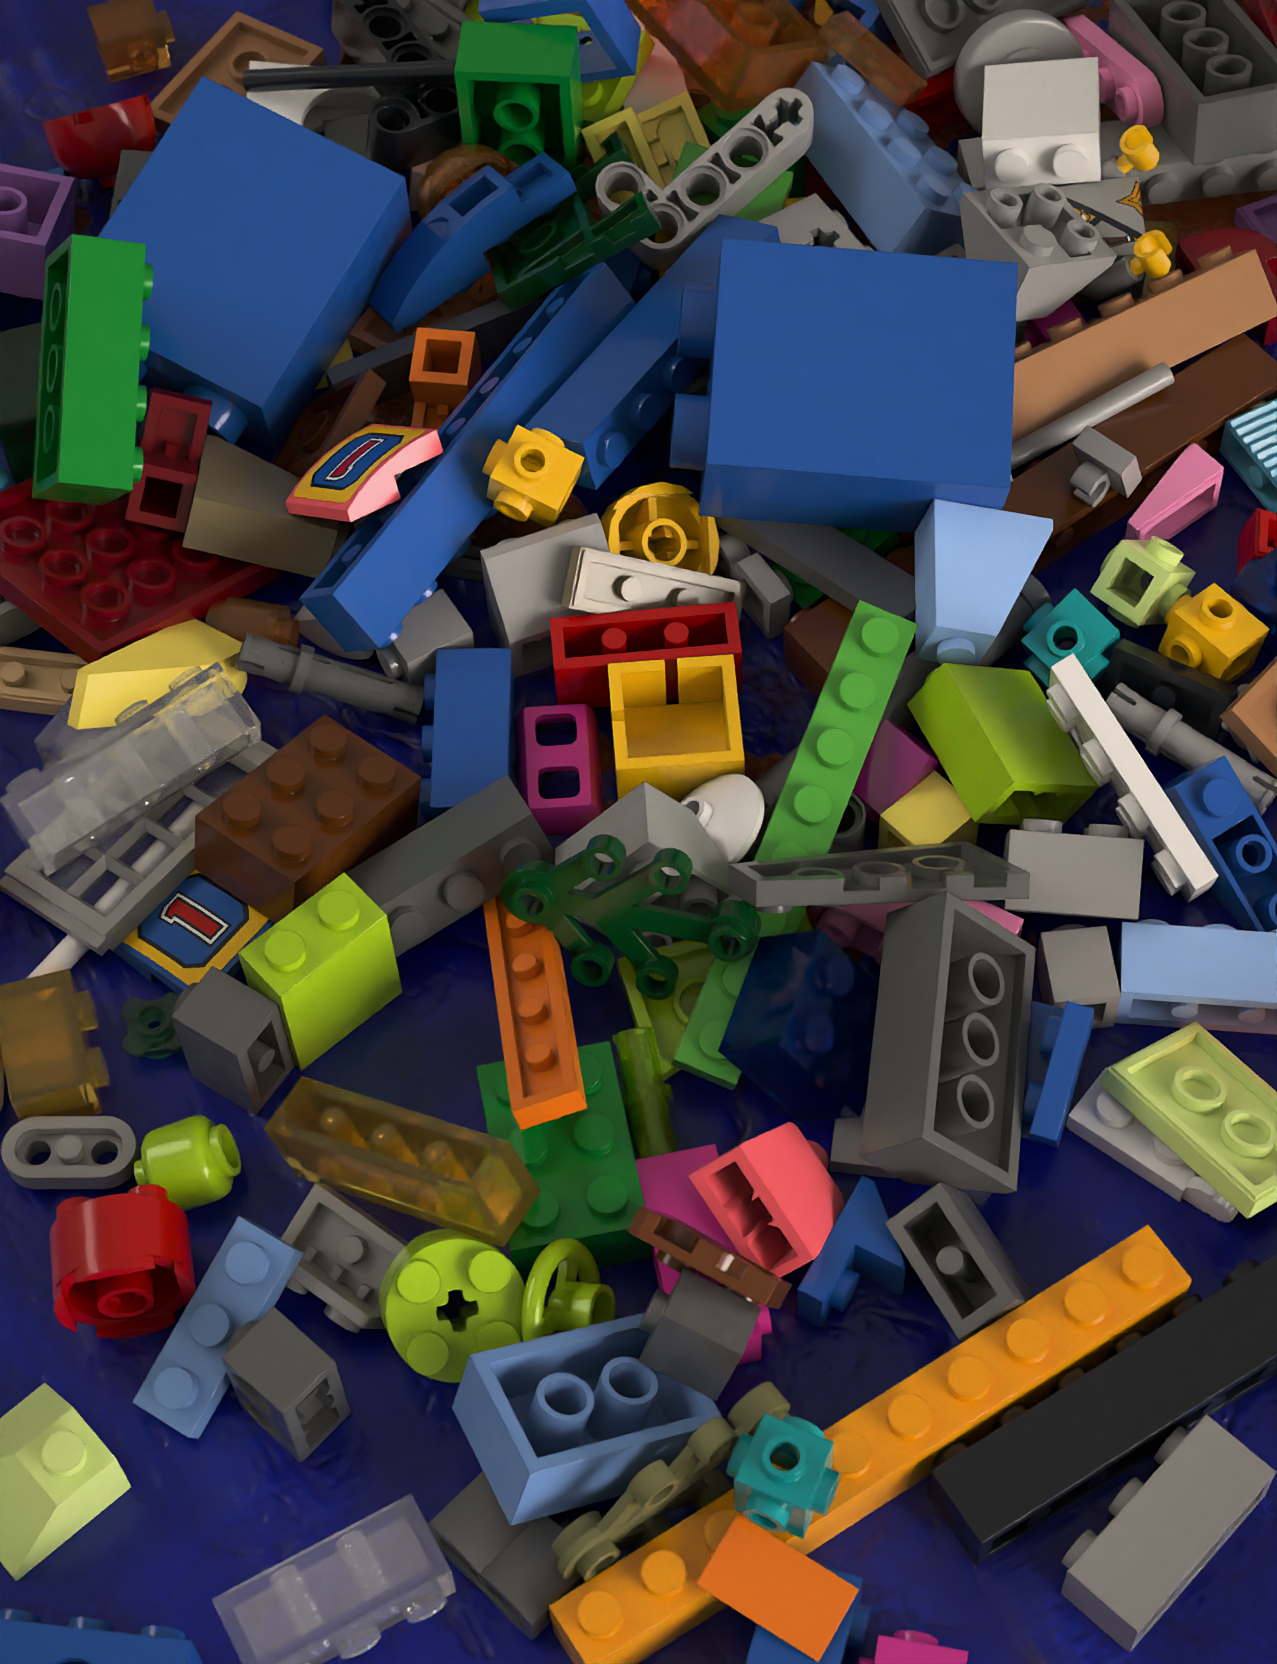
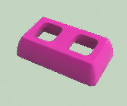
M587 704L523 708L518 713L515 721L518 792L545 836L575 834L604 812L599 730L596 713ZM576 722L577 739L574 743L542 746L537 743V724ZM575 771L580 778V792L572 798L544 799L539 795L538 778L545 772Z

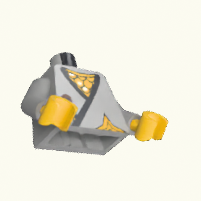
M1135 125L1124 132L1119 142L1120 149L1124 154L1120 157L1112 155L1101 164V181L1070 183L1067 186L1057 187L1065 194L1069 204L1080 216L1099 231L1102 240L1117 255L1111 267L1078 292L1096 301H1102L1113 295H1122L1129 292L1132 297H1141L1146 273L1151 278L1156 279L1162 278L1170 270L1171 262L1167 255L1171 252L1172 246L1162 231L1152 230L1145 233L1138 176L1130 175V170L1133 168L1138 171L1153 169L1159 160V151L1152 143L1153 136L1144 125Z

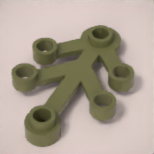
M772 1382L758 1385L744 1395L729 1412L727 1421L735 1430L729 1426L722 1416L710 1419L694 1432L688 1440L687 1446L669 1467L663 1460H657L642 1469L631 1480L625 1493L604 1517L598 1511H591L572 1522L558 1535L551 1547L559 1559L556 1568L563 1578L572 1579L581 1575L585 1581L592 1579L609 1568L616 1561L621 1551L634 1547L637 1550L672 1528L673 1524L664 1513L691 1504L698 1511L733 1489L734 1487L719 1469L714 1468L732 1455L735 1445L743 1432L752 1436L755 1435L764 1413L779 1420H783L785 1416H790L788 1414L791 1407L789 1402Z

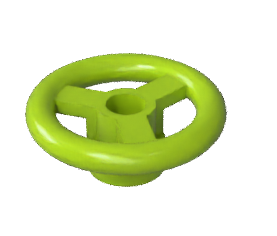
M561 1238L549 1244L536 1259L526 1283L521 1315L523 1341L549 1336L555 1330L567 1332L615 1320L616 1300L614 1292L610 1286L601 1284L598 1267L590 1250L582 1242L573 1238ZM558 1266L556 1287L550 1295L548 1306L543 1309L550 1278ZM577 1273H578L580 1282H576Z

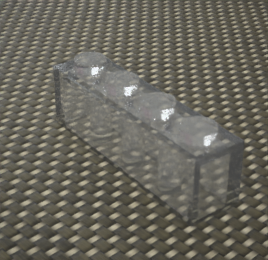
M218 661L205 670H202L200 666H195L184 671L170 683V692L151 704L147 700H140L130 705L116 717L115 723L117 725L97 738L93 734H86L76 739L61 752L62 760L43 772H40L38 768L30 769L17 776L7 785L5 790L8 794L0 798L3 813L46 877L261 740V722Z

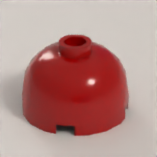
M148 94L42 122L48 145L59 165L68 174L79 179L99 178L102 189L116 185L121 151L152 152L157 134Z

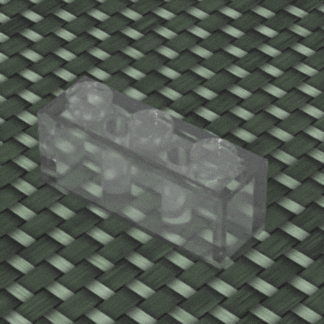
M409 1494L212 1598V1601L242 1664H322L339 1654L341 1658L348 1659L364 1653L378 1643L381 1639L380 1632L404 1619H407L409 1623H416L434 1615L446 1605V1597L457 1590L451 1569L412 1494Z

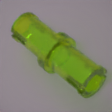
M652 1027L628 1029L612 1036L613 1044L616 1046L625 1091L621 1094L624 1111L629 1112L638 1159L678 1151L668 1106L674 1100L672 1087L663 1082L655 1042L656 1034L655 1029Z

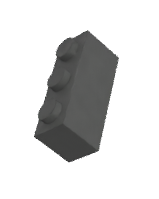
M505 775L345 874L387 915L395 957H398L482 906L483 903L500 895L504 879L513 868L529 860H542L552 863L555 861V851L508 775Z

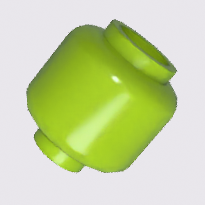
M200 1114L156 1128L148 1133L143 1139L141 1159L136 1160L134 1163V1174L138 1186L153 1184L165 1188L168 1192V1200L178 1205L184 1212L225 1197L232 1189L234 1176L240 1174L241 1171L239 1151L230 1130L222 1123L215 1125L211 1119Z

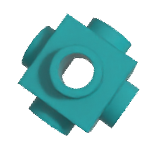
M1074 588L1056 607L1050 602L1044 604L1023 626V629L1028 634L1021 642L1024 652L1029 656L1023 662V665L1045 688L1049 689L1051 666L1074 653L1094 683L1108 669L1110 661L1106 656L1121 641L1120 631ZM1071 641L1076 643L1070 650L1058 649V646L1063 642Z
M764 1413L754 1436L744 1432L741 1434L727 1467L726 1474L735 1478L734 1510L743 1513L749 1521L761 1528L773 1532L786 1531L803 1539L814 1512L823 1516L826 1515L840 1482L841 1473L832 1469L834 1442L825 1439V1435L820 1428L804 1419L795 1416H785L783 1420H779ZM771 1463L778 1465L782 1468H785L788 1471L778 1470Z

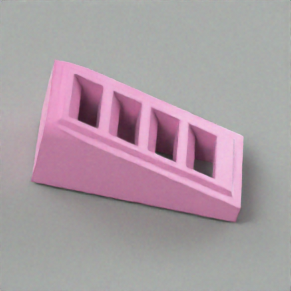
M1190 444L1129 519L1125 540H1150L1152 536H1156L1168 541L1217 506L1224 467L1197 444Z

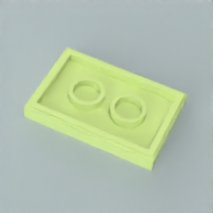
M1195 1021L1106 1068L1100 1085L1243 1216L1248 1219L1277 1202V1092L1198 1022Z

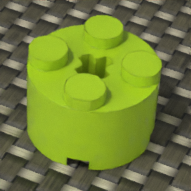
M438 1229L414 1238L393 1260L381 1281L379 1309L383 1325L395 1349L415 1372L438 1381L459 1383L462 1380L471 1354L521 1343L523 1338L521 1315L525 1285L519 1272L510 1260L485 1238L462 1229ZM457 1289L465 1301H469V1304L460 1307L459 1317L448 1319L443 1310H438L437 1307L447 1304L448 1292Z

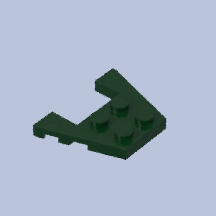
M617 131L609 135L600 144L606 154L593 166L586 170L582 164H578L569 172L577 189L575 193L561 201L559 206L552 212L538 216L514 232L512 237L505 243L491 247L486 251L497 293L511 310L524 303H530L539 299L548 290L662 229L653 206L641 191L600 221L595 222L588 200L597 194L595 184L599 173L604 167L614 162L624 161L636 165L629 147Z

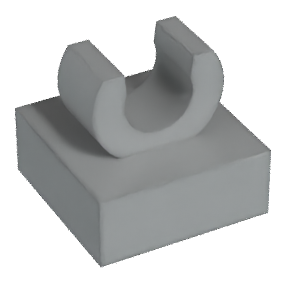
M1086 425L1072 443L1079 468L1075 471L1069 482L1072 486L1076 487V490L1073 492L1074 496L1092 508L1102 500L1109 487L1128 498L1141 482L1142 477L1137 457L1090 426Z

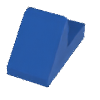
M864 1176L861 1177L830 1231L819 1255L814 1259L797 1289L796 1316L819 1328L823 1326L832 1308L841 1312L846 1308L858 1285L860 1275L896 1294H903L906 1268L898 1244L885 1224L889 1219L875 1181Z

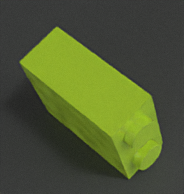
M943 663L926 677L924 686L908 702L907 706L974 822L1020 825V823H1023V819L1061 821L1064 824L1092 796L1099 786L1085 767L1080 753L1068 733L1065 734L1050 713L1045 703L1047 699L1031 672Z
M345 872L238 952L248 987L278 1004L294 1063L301 1071L402 993L387 915Z

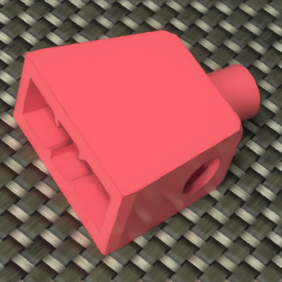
M787 1122L743 1142L693 1171L688 1176L739 1254L779 1277L814 1260L819 1255L845 1204L843 1194L827 1172L829 1159L826 1151L818 1143L806 1140L798 1126L792 1122Z

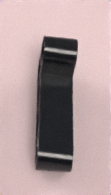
M332 0L331 30L355 64L442 60L396 0ZM456 83L374 86V89L381 98L374 101L369 108L366 142L367 159L397 173L459 149L463 141Z

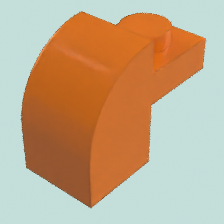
M417 327L409 375V383L415 400L411 427L437 429L438 431L481 379V356L475 332Z

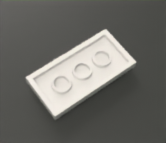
M1074 653L1051 666L1049 689L1046 690L1049 699L1045 701L1050 713L1065 734L1072 729H1075L1084 743L1082 744L1084 752L1080 754V757L1085 767L1099 787L1109 782L1120 798L1117 800L1119 806L1115 808V811L1123 826L1129 827L1128 833L1133 839L1145 837L1152 847L1155 855L1153 856L1154 861L1150 865L1162 886L1170 896L1180 891L1187 903L1210 890L1218 878L1217 872Z

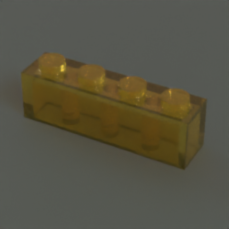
M303 1076L263 1128L298 1177L315 1183L327 1184L332 1189L457 1232L472 1235L501 1247L506 1245L541 1193L510 1141Z

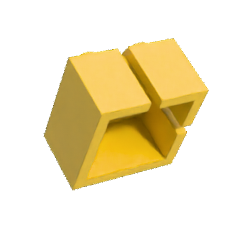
M733 654L677 658L678 704L666 705L664 659L608 664L618 801L640 784L646 782L681 803L694 789L713 778L725 774L745 776V759Z

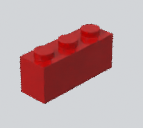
M736 602L549 618L557 705L587 704L591 708L610 707L608 664L663 659L665 663L666 701H677V658L729 654L734 656L737 693L742 695V648Z

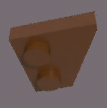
M640 1206L627 1232L658 1248L659 1251L655 1258L679 1273H682L683 1269L694 1274L699 1270L721 1282L720 1287L756 1305L760 1303L766 1307L779 1309L792 1286L788 1281L672 1215Z

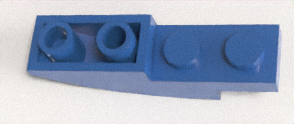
M544 152L505 177L487 164L439 202L416 226L397 250L381 275L368 301L372 310L395 333H398L407 326H412L422 321L428 312L452 296L469 290L475 281L491 271L483 254L485 251L505 243L512 237L514 232L538 216L552 212L559 206L561 201L577 191L570 173Z

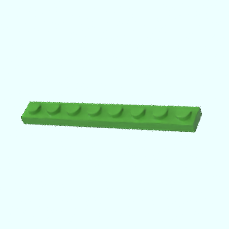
M859 600L753 861L828 854L918 624ZM744 899L741 900V902H744L752 907V904H750L749 902L745 901ZM793 906L791 911L779 914L757 912L761 919V930L753 952L735 962H725L714 956L670 1065L729 1090L734 1089L807 906Z

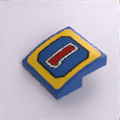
M195 869L113 952L149 981L153 982L157 977L180 996L187 986L192 983H199L212 966L233 977L242 968L238 952L276 923Z

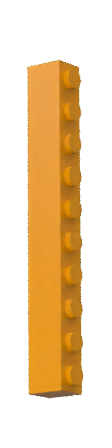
M1146 1225L824 1430V1438L834 1442L832 1469L841 1473L838 1488L826 1515L823 1516L814 1512L803 1539L786 1531H766L802 1554L807 1555L929 1476L931 1471L935 1469L933 1461L951 1445L967 1439L971 1445L975 1444L994 1432L992 1429L993 1423L1010 1408L1026 1402L1030 1408L1034 1407L1053 1395L1050 1392L1052 1386L1071 1370L1085 1366L1088 1371H1091L1110 1358L1108 1356L1109 1351L1127 1335L1137 1330H1142L1146 1335L1165 1323L1168 1313L1186 1299L1192 1281L1191 1277L1151 1227ZM772 1463V1465L778 1470L788 1471L787 1469ZM734 1488L549 1605L553 1632L573 1664H639L728 1606L695 1584L736 1514L739 1513L745 1517L743 1513L734 1510Z

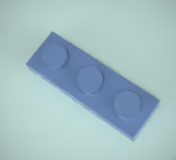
M238 1216L135 1396L133 1403L186 1437L199 1439L231 1383L222 1361V1357L227 1353V1346L231 1338L244 1324L254 1319L261 1320L275 1306L305 1252L250 1219Z

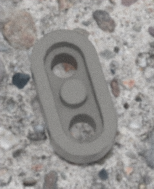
M37 1116L21 1120L10 1128L1 1145V1156L12 1179L19 1185L29 1189H109L125 1183L133 1176L134 1163L140 1159V1148L130 1126L115 1117ZM41 1152L51 1153L49 1159L43 1164H30L31 1159L36 1154ZM106 1152L118 1153L115 1160L109 1164L100 1165L96 1163L97 1159Z

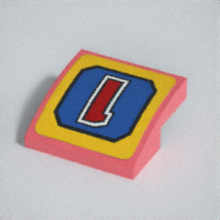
M371 424L355 432L323 455L301 478L285 501L288 513L352 522L400 500L401 496L394 475L444 453L437 429Z

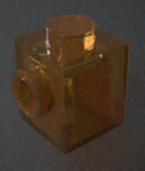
M113 0L87 7L96 47L109 82L171 66L166 45L167 43L175 42L171 22L167 11L157 12L152 0Z

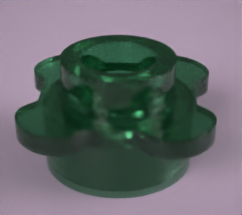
M169 992L163 995L161 999L148 1001L134 997L123 1004L120 1013L123 1020L127 1022L128 1034L123 1039L122 1044L128 1055L135 1058L145 1056L152 1059H160L182 1050L171 1018L174 1013L175 1004L180 996L179 994ZM152 1021L160 1022V1026L150 1029L148 1027Z

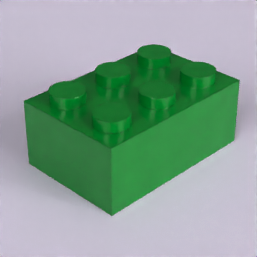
M463 21L454 74L467 179L487 164L505 177L542 152L546 153L568 172L578 164L584 166L586 143L581 131L584 128L577 26Z
M610 1041L577 1047L587 1108L524 1130L520 1129L511 1111L505 1061L476 1066L511 1260L523 1282H527L531 1269L540 1253L549 1244L561 1238H573L582 1242L592 1253L598 1268L651 1258L650 1244L627 1232L640 1206L645 1207ZM558 1266L551 1277L557 1276Z

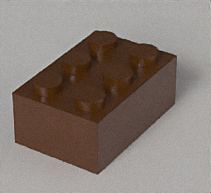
M324 714L195 816L194 868L274 923H278L342 873L348 872L412 833L417 828L422 777Z

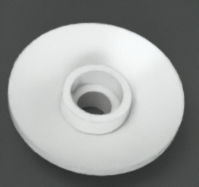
M725 774L713 778L698 786L681 801L682 805L694 812L728 865L738 863L748 852L759 833L764 817L765 804L760 788L748 777L740 774Z

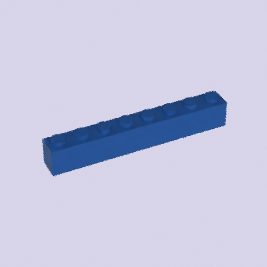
M605 262L599 263L557 285L439 428L437 433L444 453L405 470L396 481L401 499L368 514L299 598L345 652L371 649L381 650L390 645L400 635L403 629L401 621L414 606L421 604L431 596L438 585L435 579L445 566L461 557L468 550L472 542L469 536L481 521L490 518L498 511L494 506V501L486 497L490 476L482 472L495 442L500 439L508 443L517 425L524 428L634 308L636 302Z

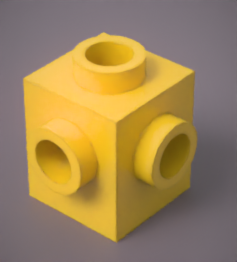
M517 425L508 443L500 439L495 442L485 462L482 472L490 476L486 497L494 501V506L497 510L514 520L527 521L530 518L551 528L555 525L579 478L584 457L564 448L565 444L563 441L549 431L540 428H533L530 431Z
M1213 583L1193 598L1186 594L1172 605L1164 618L1167 628L1158 651L1168 658L1225 682L1232 683L1253 667L1269 628L1252 615L1240 602L1233 599L1216 583Z

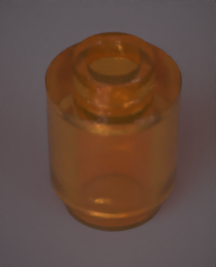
M229 596L226 601L220 600L212 603L205 620V624L240 642H244L245 634L248 631L268 638L271 641L297 647L299 622L296 619H291V610L287 605Z

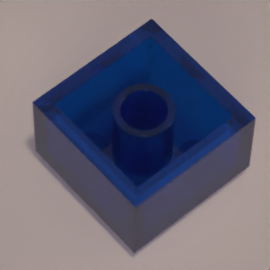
M821 929L760 937L718 1052L798 1122L860 1118L867 1097L879 984Z

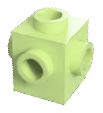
M1152 536L1150 540H1121L1104 559L1100 568V576L1090 590V593L1109 605L1107 610L1112 616L1131 627L1139 628L1140 625L1165 624V615L1172 605L1186 594L1191 595V590L1187 587L1196 572L1180 562L1184 554L1177 547L1159 537ZM1152 575L1154 578L1149 585V578Z

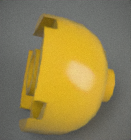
M665 482L630 489L610 504L600 519L610 553L709 575L713 574L717 566L720 540L714 517L698 515L699 503L689 496L693 493L683 486Z

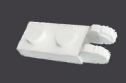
M1105 1067L1068 1115L1066 1126L1069 1127V1130L1180 1202L1183 1198L1218 1221L1230 1223L1239 1211L1100 1085L1106 1070Z

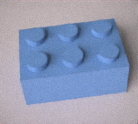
M645 1313L469 1356L452 1409L510 1526L622 1496L631 1480L642 1469L657 1460H663L669 1467L687 1446L688 1440L697 1429L710 1419L721 1416L712 1398L638 1362L650 1336L649 1333L638 1328Z

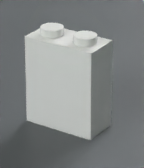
M1098 57L985 66L982 149L986 189L1029 186L1039 183L1055 185L1101 181Z

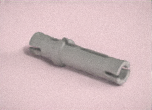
M1122 682L1116 686L1114 690L1116 694L1112 692L1106 700V704L1123 730L1147 745L1144 749L1155 757L1161 753L1187 770L1225 755L1259 815L1262 816L1265 813L1266 806L1269 807L1277 795L1276 779L1247 763L1244 759L1212 739L1194 730L1191 726L1181 721L1183 715L1176 710L1170 708L1166 712L1129 689Z

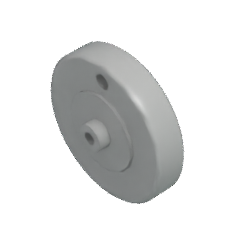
M1031 9L1013 10L990 19L968 39L955 65L953 93L960 113L970 126L982 136L986 65L1084 58L1082 48L1075 36L1059 20L1041 11Z

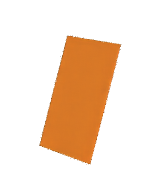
M739 1513L734 1517L695 1584L817 1662L821 1659L859 1591L852 1584L752 1523Z

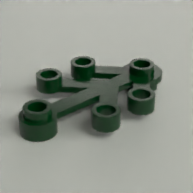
M606 834L594 836L589 840L586 849L556 866L542 860H529L522 863L506 875L501 887L502 901L511 914L528 923L544 924L574 957L571 963V973L578 982L591 987L603 985L610 976L615 958L611 949L601 942L593 941L573 916L594 921L638 970L635 980L636 987L643 996L652 1000H664L672 995L679 977V969L672 959L660 955L639 930L706 943L711 954L725 962H735L751 954L755 949L761 930V919L755 909L737 900H726L718 903L711 909L709 916L640 902L656 892L676 895L686 889L693 870V864L685 852L676 848H664L658 851L651 863L598 893L575 889L574 887L590 877L598 881H611L620 874L626 859V848L619 839ZM595 854H605L609 856L613 860V862L601 861L595 856ZM661 868H673L680 875H668ZM584 960L595 961L601 967H592ZM649 974H658L664 977L665 980L658 981Z

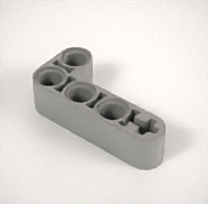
M788 87L774 91L663 190L633 163L624 161L611 163L602 169L595 184L600 218H604L622 205L609 200L614 193L626 190L637 194L641 191L653 206L662 229L670 230L676 235L669 242L661 244L654 243L647 237L630 246L629 249L643 264L652 270L667 271L719 214L734 217L806 153L813 139L814 111L811 100L799 89ZM741 155H751L759 159V162L752 167L742 168L735 165L733 160ZM700 192H709L718 197L715 202L704 206L696 205L690 201L694 195Z

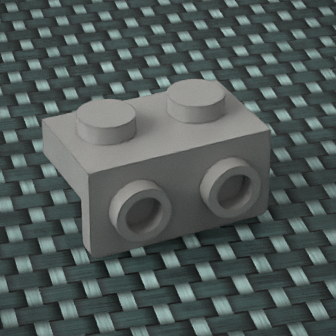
M315 1183L281 1238L305 1252L286 1287L304 1295L308 1290L327 1303L323 1310L324 1314L333 1322L351 1332L359 1333L361 1328L385 1329L379 1309L381 1281L393 1260L409 1242L327 1184Z

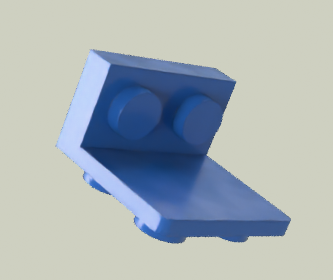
M1031 1001L1021 1138L1055 1148L1059 1147L1094 1023V1008L1067 1001L1065 1009Z

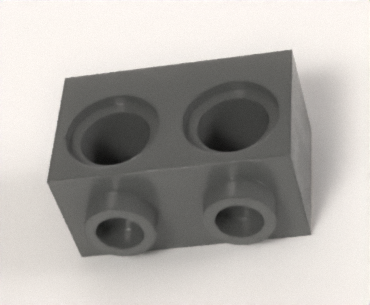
M275 1307L261 1320L254 1319L244 1324L231 1338L227 1346V1353L222 1357V1361L242 1410L302 1463L351 1413L335 1361Z

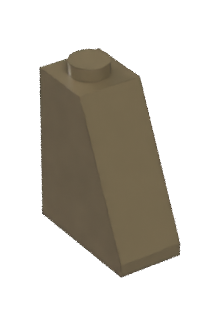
M206 434L182 547L316 578L330 562V558H333L347 541L349 525L340 523L339 520L288 513L285 501L301 478L217 436Z

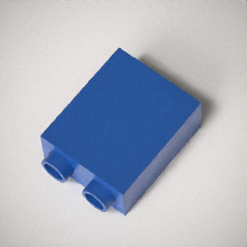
M202 76L98 236L99 238L146 244L145 263L152 264L153 266L152 292L148 301L143 300L142 324H147L150 328V346L146 360L139 362L138 385L142 384L152 390L153 387L212 400V409L206 434L217 436L233 445L242 436L276 453L304 405L308 402L324 376L325 370L329 368L368 305V301L381 275L397 250L413 231L405 177Z
M722 238L715 285L683 283L677 357L709 359L707 396L675 393L669 468L701 470L698 515L915 533L934 499L1002 510L1011 485L1018 263Z

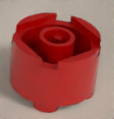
M144 1184L130 1189L127 1194L107 1195L94 1199L89 1197H72L61 1202L56 1208L57 1219L49 1233L54 1313L61 1325L74 1332H77V1322L96 1326L97 1338L126 1339L145 1336L175 1323L174 1312L184 1304L187 1307L196 1291L189 1219L183 1209L168 1200L167 1190L159 1185Z

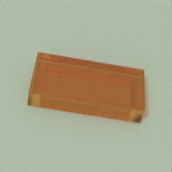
M848 11L830 16L818 31L820 37L897 106H903L918 99L929 85Z

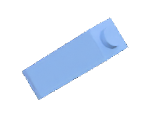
M939 499L933 500L914 533L915 623L918 624L915 632L916 659L939 662L941 665L943 663L978 666L1001 630L1053 531V519Z

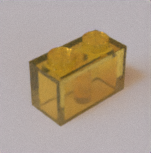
M70 969L0 985V1044L10 1102L19 1121L37 1116H90L103 1112L99 1087L109 1085V1076L101 1047L91 1048L88 1030L99 1028L97 1013L90 990L78 991Z

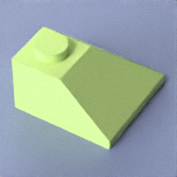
M46 1383L42 1384L0 1418V1562L16 1582L131 1488L116 1457L78 1412Z

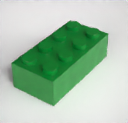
M71 234L45 259L32 498L104 506L132 491L133 483H139L141 479L144 460L143 449L141 446H135L136 422H142L145 416L147 391L144 385H138L139 362L146 360L150 346L149 325L142 324L143 300H149L153 287L152 264L145 263L146 244Z

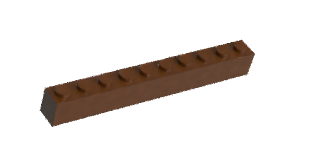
M1241 333L1223 345L1218 344L1206 350L1198 361L1181 372H1172L1174 377L1173 384L1095 426L1094 430L1137 457L1142 480L1128 498L1109 487L1102 500L1092 508L1074 496L1073 492L1076 490V487L1072 486L1069 481L1079 468L1072 445L1078 435L1071 438L1066 446L1046 459L1041 457L1032 461L1023 470L1021 475L1014 478V481L1011 482L1010 491L1002 511L1053 519V531L1030 574L1034 576L1139 507L1190 444H1197L1212 458L1218 455L1227 420L1256 408L1252 406L1263 399L1269 402L1277 398V361L1245 333ZM915 543L909 547H899L886 557L887 561L915 577ZM831 597L814 608L807 607L800 610L784 627L783 663L817 698L820 696L853 614V611ZM915 634L906 656L916 649Z

